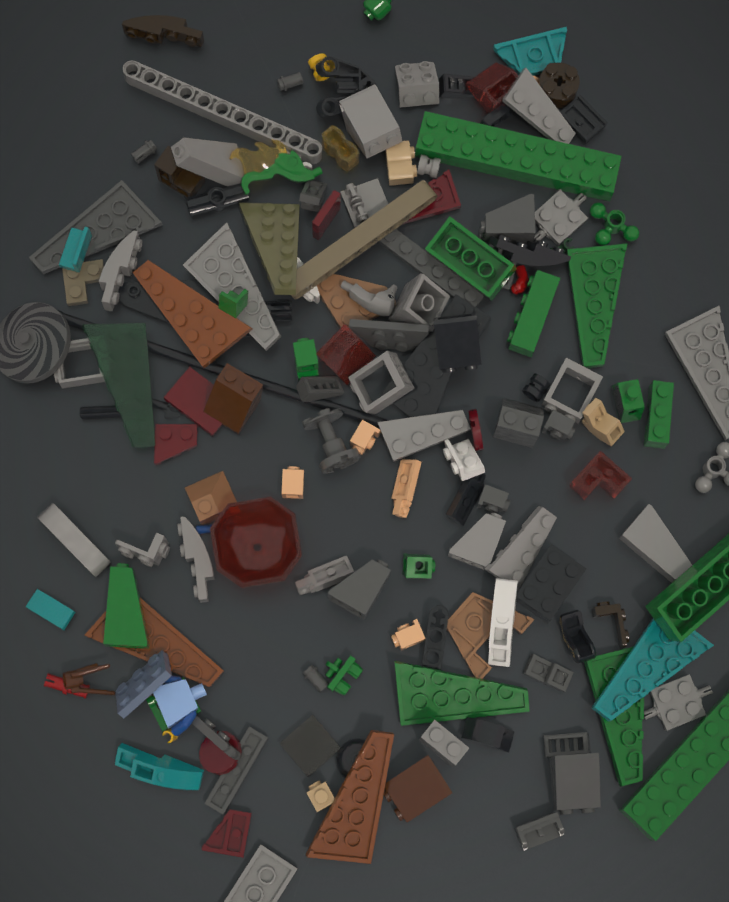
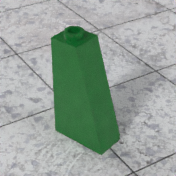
M118 563L116 567L110 566L103 644L106 647L149 649L150 644L135 571L133 568H129V564Z

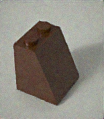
M227 363L214 383L203 412L239 434L261 401L263 384Z
M427 755L385 783L383 795L388 803L392 801L396 806V809L393 811L400 821L404 819L407 823L452 794V791L429 755Z

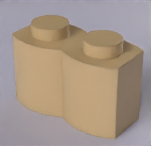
M403 141L386 149L389 186L413 183L414 177H417L416 165H412V159L415 158L414 146H410L409 141Z

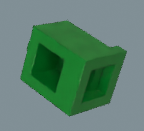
M403 553L402 575L406 578H432V573L435 572V560H432L433 557L430 555ZM420 561L421 567L415 568V563Z

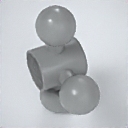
M728 442L720 443L716 448L717 456L711 457L703 465L705 476L699 477L695 482V487L699 492H709L712 488L711 479H715L719 475L724 477L725 484L729 486V471L725 470L726 463L724 459L729 458ZM710 463L716 464L719 471L711 470Z

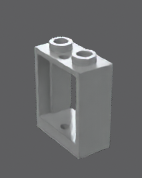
M104 336L71 341L68 353L97 348L100 374L66 379L63 362L57 371L54 372L55 382H59L62 389L111 381L107 345Z
M390 351L384 352L348 377L351 382L350 387L352 391L357 394L360 400L359 405L361 409L370 414H377L414 389L397 353ZM383 365H386L396 387L372 402L362 380Z
M566 358L543 400L542 406L549 413L555 410L579 424L583 416L582 412L590 403L603 376ZM564 373L592 387L579 412L551 398Z

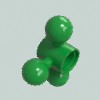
M594 203L591 206V216L596 219L603 218L605 220V229L599 230L595 235V240L599 245L609 244L611 234H617L620 231L623 232V236L627 241L632 242L638 239L639 229L636 226H626L624 224L625 215L623 212L612 210L608 214L606 207L602 203ZM615 219L619 222V224L614 225L610 222V220Z

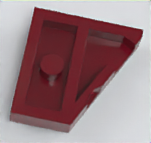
M155 424L154 464H162L161 462L171 457L174 458L181 455L184 451L197 447L198 425Z
M230 809L202 846V850L244 858L252 813Z

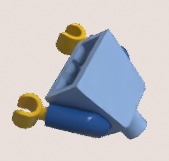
M171 676L153 692L169 729L164 731L162 735L164 736L169 733L171 736V740L167 743L177 740L178 736L187 730L196 718L198 706L195 700L207 695L202 683L190 688L186 679L182 680L179 676Z

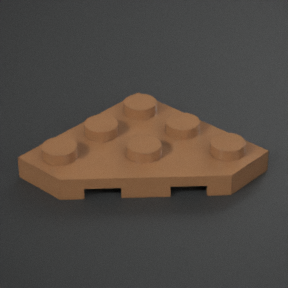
M332 274L318 284L317 288L321 299L345 336L352 332L349 328L350 319L373 320L380 315L369 312L349 297V292L341 288L342 282L346 281L352 285L357 283L365 291L373 294L387 290L386 286Z

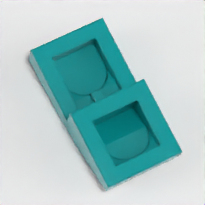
M38 589L26 605V608L62 630H65L76 613Z

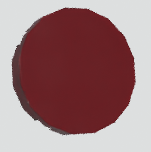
M472 409L468 413L474 447L476 451H481L484 448L477 409Z
M222 731L230 737L228 742L241 754V744L237 737L227 731ZM207 737L201 744L199 751L200 763L210 773L215 775L227 774L237 766L238 760L229 757Z

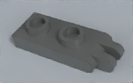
M196 716L192 724L229 757L239 760L241 754L228 742L230 737L221 730L217 732L214 729L216 725L208 718L202 720Z

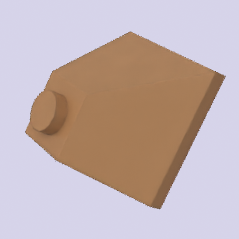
M223 471L185 487L201 525L219 519L220 516H225L240 509Z

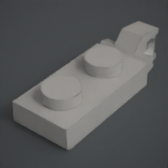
M343 556L309 570L304 579L296 581L295 585L299 595L317 592L343 581L353 574L354 570L348 557Z

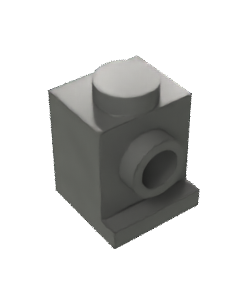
M553 410L542 433L545 434L546 431H549L550 435L556 439L566 440L568 438L571 440L576 430L573 427L575 420Z
M485 484L476 508L481 509V506H485V509L492 513H497L498 511L507 512L511 501L507 499L509 493Z

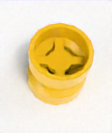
M323 53L311 57L308 61L310 69L314 71L313 76L315 80L319 82L330 78L322 77L316 72L317 62L327 57ZM324 62V69L329 72L330 65Z

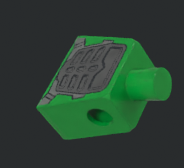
M639 380L619 382L612 385L620 422L627 423L640 420L644 411V401Z

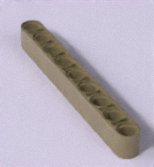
M425 180L414 185L297 269L296 295L291 296L295 300L302 297L433 203L437 198V194Z

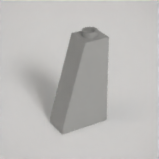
M183 137L171 147L178 167L227 187L241 183L243 176L246 174L238 146L235 143Z
M650 504L644 508L619 538L671 583L692 566Z

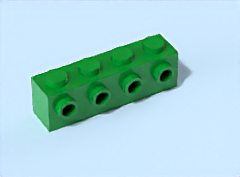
M537 270L535 276H530L527 284L530 291L529 294L524 293L520 305L524 307L522 313L517 312L514 324H517L515 331L511 330L507 342L510 343L508 350L532 358L559 284V277Z

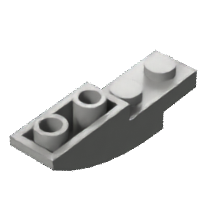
M132 231L118 244L102 270L99 284L104 291L101 301L104 310L113 312L114 305H117L119 301L118 290L120 286H123L124 275L131 276L132 270L136 269V255L142 248V239H140L138 231Z
M181 517V523H178L179 536H183L184 544H180L181 557H185L187 562L194 561V564H191L192 577L196 576L197 585H193L194 597H198L200 603L209 602L206 581L215 580L212 563L199 533L186 517Z

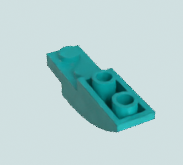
M121 743L117 749L115 765L131 771V778L173 789L199 790L201 787L204 770L168 755L159 758L124 743Z

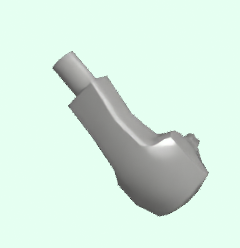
M343 281L341 284V288L349 292V297L369 312L380 316L391 315L394 309L396 285L393 284L387 290L373 294L365 291L357 283L352 285Z

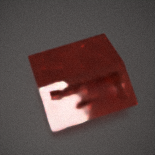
M496 62L465 85L489 114L504 103L502 99L517 79L518 74L512 68Z
M346 324L316 353L346 385L350 383L349 376L376 357Z

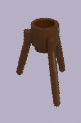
M95 663L73 671L63 672L64 688L66 690L71 689L72 694L80 692L115 695V691L79 687L83 685V675L107 669L110 667V664L98 666Z

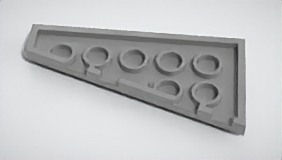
M226 223L183 266L218 302L219 294L222 291L228 294L231 290L239 295L244 289L248 290V305L237 316V319L253 329L249 334L267 351L281 338V335L228 223Z
M717 306L666 331L665 336L726 441L729 439V350L725 341L720 306Z

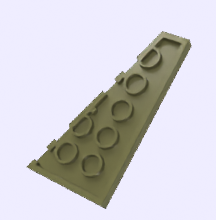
M239 203V210L243 214L244 222L248 226L251 239L258 256L260 255L263 268H265L268 274V280L274 294L296 295L300 204Z

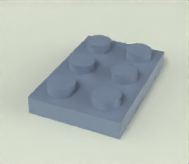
M161 650L158 654L151 656L143 668L137 669L126 683L123 682L118 686L115 692L117 712L123 719L172 676L167 653Z

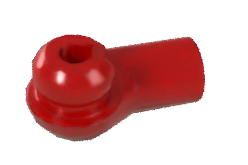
M524 265L516 267L518 279L515 284L511 285V291L515 295L525 292L529 282Z

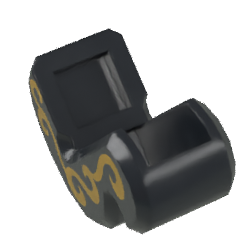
M574 610L561 614L559 617L561 632L567 648L572 652L573 660L579 664L595 659L596 649L584 629L582 612Z

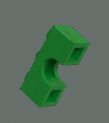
M298 339L297 342L293 343L298 382L301 377H319L314 339Z
M653 380L649 386L647 400L649 418L645 426L644 447L665 449L669 444L674 383Z

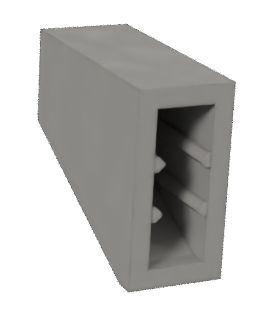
M486 513L450 549L448 557L485 570L492 561L506 521L499 514L490 513L489 515Z

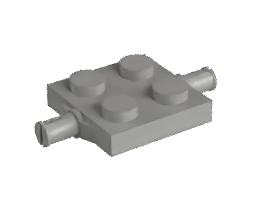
M560 189L535 211V223L539 231L535 234L533 241L535 240L536 243L537 240H541L546 236L558 246L584 224L588 217L579 208V205L586 200V197L583 196L584 194L580 193L572 200Z
M690 674L660 685L650 691L653 708L644 711V719L647 720L657 715L665 731L703 717L706 713L701 698L713 693L712 690H709L711 687L708 685L697 689Z

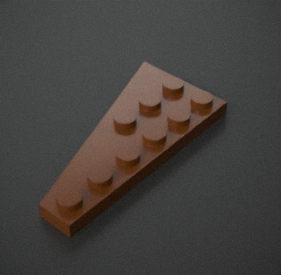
M149 260L133 272L134 276L204 368L253 330L239 319L220 310L218 305Z
M370 731L305 854L308 858L371 864L394 739L392 732Z

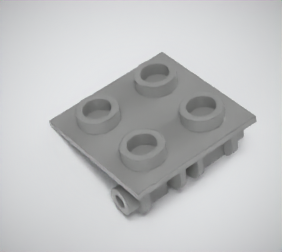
M378 178L357 186L350 183L346 185V190L340 192L354 227H357L388 205Z

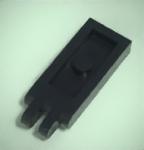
M484 473L464 480L446 513L457 524L464 526L484 488L483 482L486 478Z

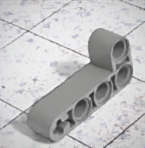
M51 503L37 516L95 577L111 563L54 503Z

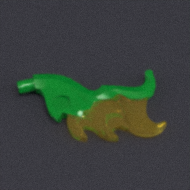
M272 140V143L276 145L275 148H271L261 142H255L254 145L259 147L258 151L237 148L230 155V160L236 157L242 162L244 176L241 180V186L245 195H248L250 192L248 188L250 182L272 179L276 174L298 183L312 181L315 177L323 174L320 167L313 170L307 169L295 151L292 150L290 154H287L285 145L279 140Z

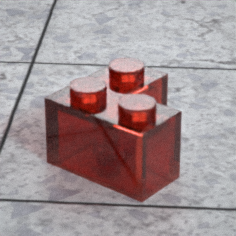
M600 451L572 481L570 487L585 500L599 485L615 499L632 478Z

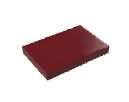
M189 367L164 396V400L213 437L221 428L222 423L203 411L214 384Z

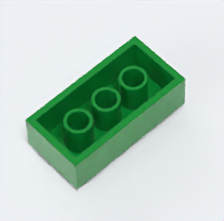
M450 216L425 248L427 253L490 301L495 298L517 269L512 262Z

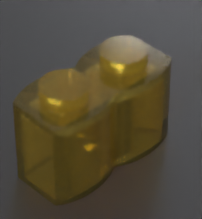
M332 125L322 133L323 149L327 154L335 157L337 164L343 170L349 172L359 163L357 147L351 141L345 139V135L338 127Z

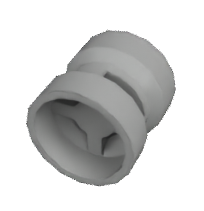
M421 154L417 174H428L432 178H437L441 159H430L428 156Z

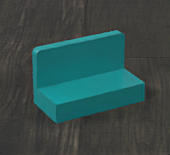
M71 227L59 262L60 268L80 273L92 238L89 227H84V230Z

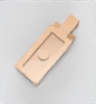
M402 459L400 461L391 498L394 500L392 514L397 517L407 518L421 467V461Z

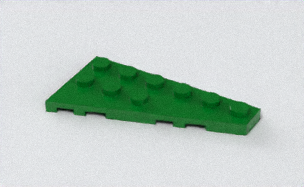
M627 244L567 249L566 255L571 256L570 261L567 262L582 366L586 368L603 367L605 364Z
M633 647L598 655L595 659L584 662L595 702ZM644 697L612 721L608 722L599 714L620 787L643 781L642 740L644 731H642V720L644 719Z
M394 661L401 726L430 723L434 720L439 722L467 719V717L476 718L530 712L527 688Z

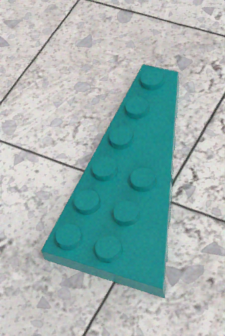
M653 618L594 703L592 709L608 722L612 721L639 699L646 696L650 691L668 680L714 645L696 631H693L682 642L669 640Z

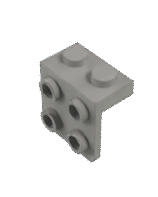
M433 62L403 63L395 66L400 107L439 104V81Z
M157 532L148 552L120 540L115 542L119 548L118 551L123 556L133 559L134 556L138 557L137 559L141 560L142 564L152 567L153 564L159 566L162 558H166L170 551L169 542L165 536Z

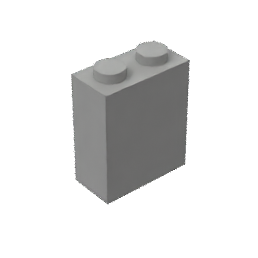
M436 720L431 723L419 738L421 743L451 767L456 766L469 749L468 746Z

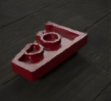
M449 169L437 179L428 182V185L437 194L435 201L404 224L461 208Z

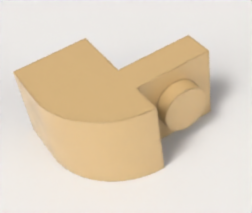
M597 398L588 404L582 412L584 415L582 420L584 426L599 440L611 447L625 432L620 420L608 414L602 401Z

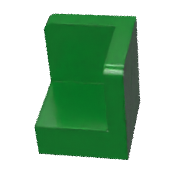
M246 289L239 295L231 290L228 294L223 291L219 294V309L234 318H237L248 305V290Z

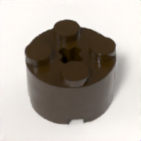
M549 63L542 71L538 84L556 108L560 110L575 100L580 79L575 67L566 63Z

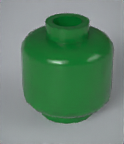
M365 0L363 7L366 10L363 13L371 21L374 18L381 21L391 11L392 0Z

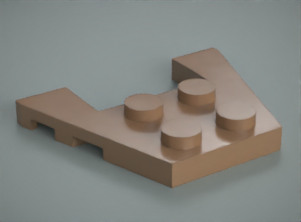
M472 592L448 619L447 631L473 676L483 679L492 667L477 655L476 651L490 637L493 601ZM515 611L513 629L521 635L534 619Z

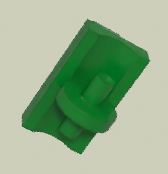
M351 655L341 669L338 667L343 661L339 658L333 664L329 661L326 662L325 665L329 670L325 676L330 679L334 673L337 674L328 686L331 692L336 691L345 696L351 686L342 679L348 673L357 680L363 672V669L355 662L356 659Z

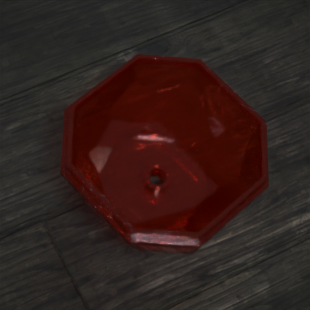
M272 497L229 503L210 527L216 570L240 588L285 581L302 557L296 515ZM259 544L262 548L260 551H255L254 546Z

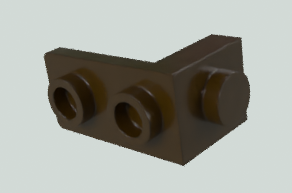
M609 601L597 603V607L592 609L593 618L614 615L619 648L627 647L630 639L628 630L624 629L623 621H626L624 608L621 609L620 604L610 605Z

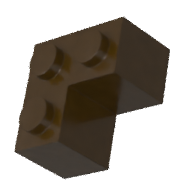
M167 146L154 164L158 180L186 198L196 196L205 183L203 176L176 165L170 146Z

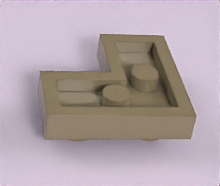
M103 259L83 262L80 273L62 268L68 306L88 303L86 284L99 282L104 268Z

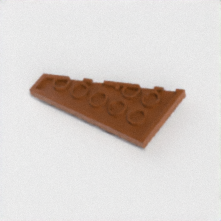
M140 598L150 644L149 649L113 648L148 662L151 656L163 650L169 656L171 672L197 683H202V685L210 688L224 670ZM106 611L84 636L103 643Z

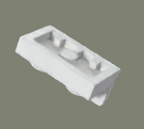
M449 439L444 440L446 448L443 449L445 458L447 461L451 460L452 471L455 475H459L461 481L485 473L484 465L469 439L451 445Z

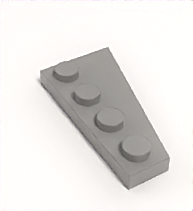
M524 68L502 101L546 138L569 144L576 134L529 70Z
M463 410L377 422L393 462L471 430Z
M538 506L522 524V529L518 534H514L511 537L507 547L499 551L496 555V560L492 564H488L485 570L499 579L517 580V591H519L557 517L544 507Z

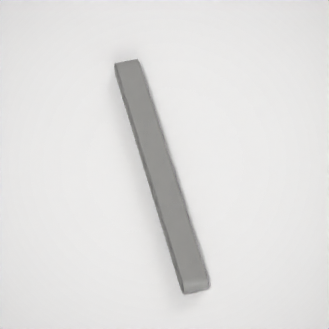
M131 60L123 65L125 80L133 87L282 151L284 149L289 152L293 150L301 157V160L310 164H317L322 159V145L311 137L139 62ZM132 71H136V72H137V73L134 74V75H129V73L132 72ZM149 79L155 80L152 83H147V80ZM166 87H172V90L166 91L164 89ZM184 95H191L187 99L182 98ZM204 102L209 103V104H208L207 106H205V107L200 106V104H202V103H204ZM221 110L227 111L225 114L222 115L218 113ZM239 118L245 119L243 122H237L236 120ZM256 126L263 127L261 130H255L254 128ZM274 134L281 135L280 138H273L272 136ZM292 142L300 143L298 146L290 145ZM313 149L318 151L316 154L309 153Z

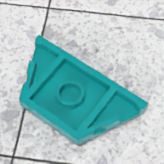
M567 27L494 44L493 50L518 76L524 68H527L532 76L540 75L549 63H561Z

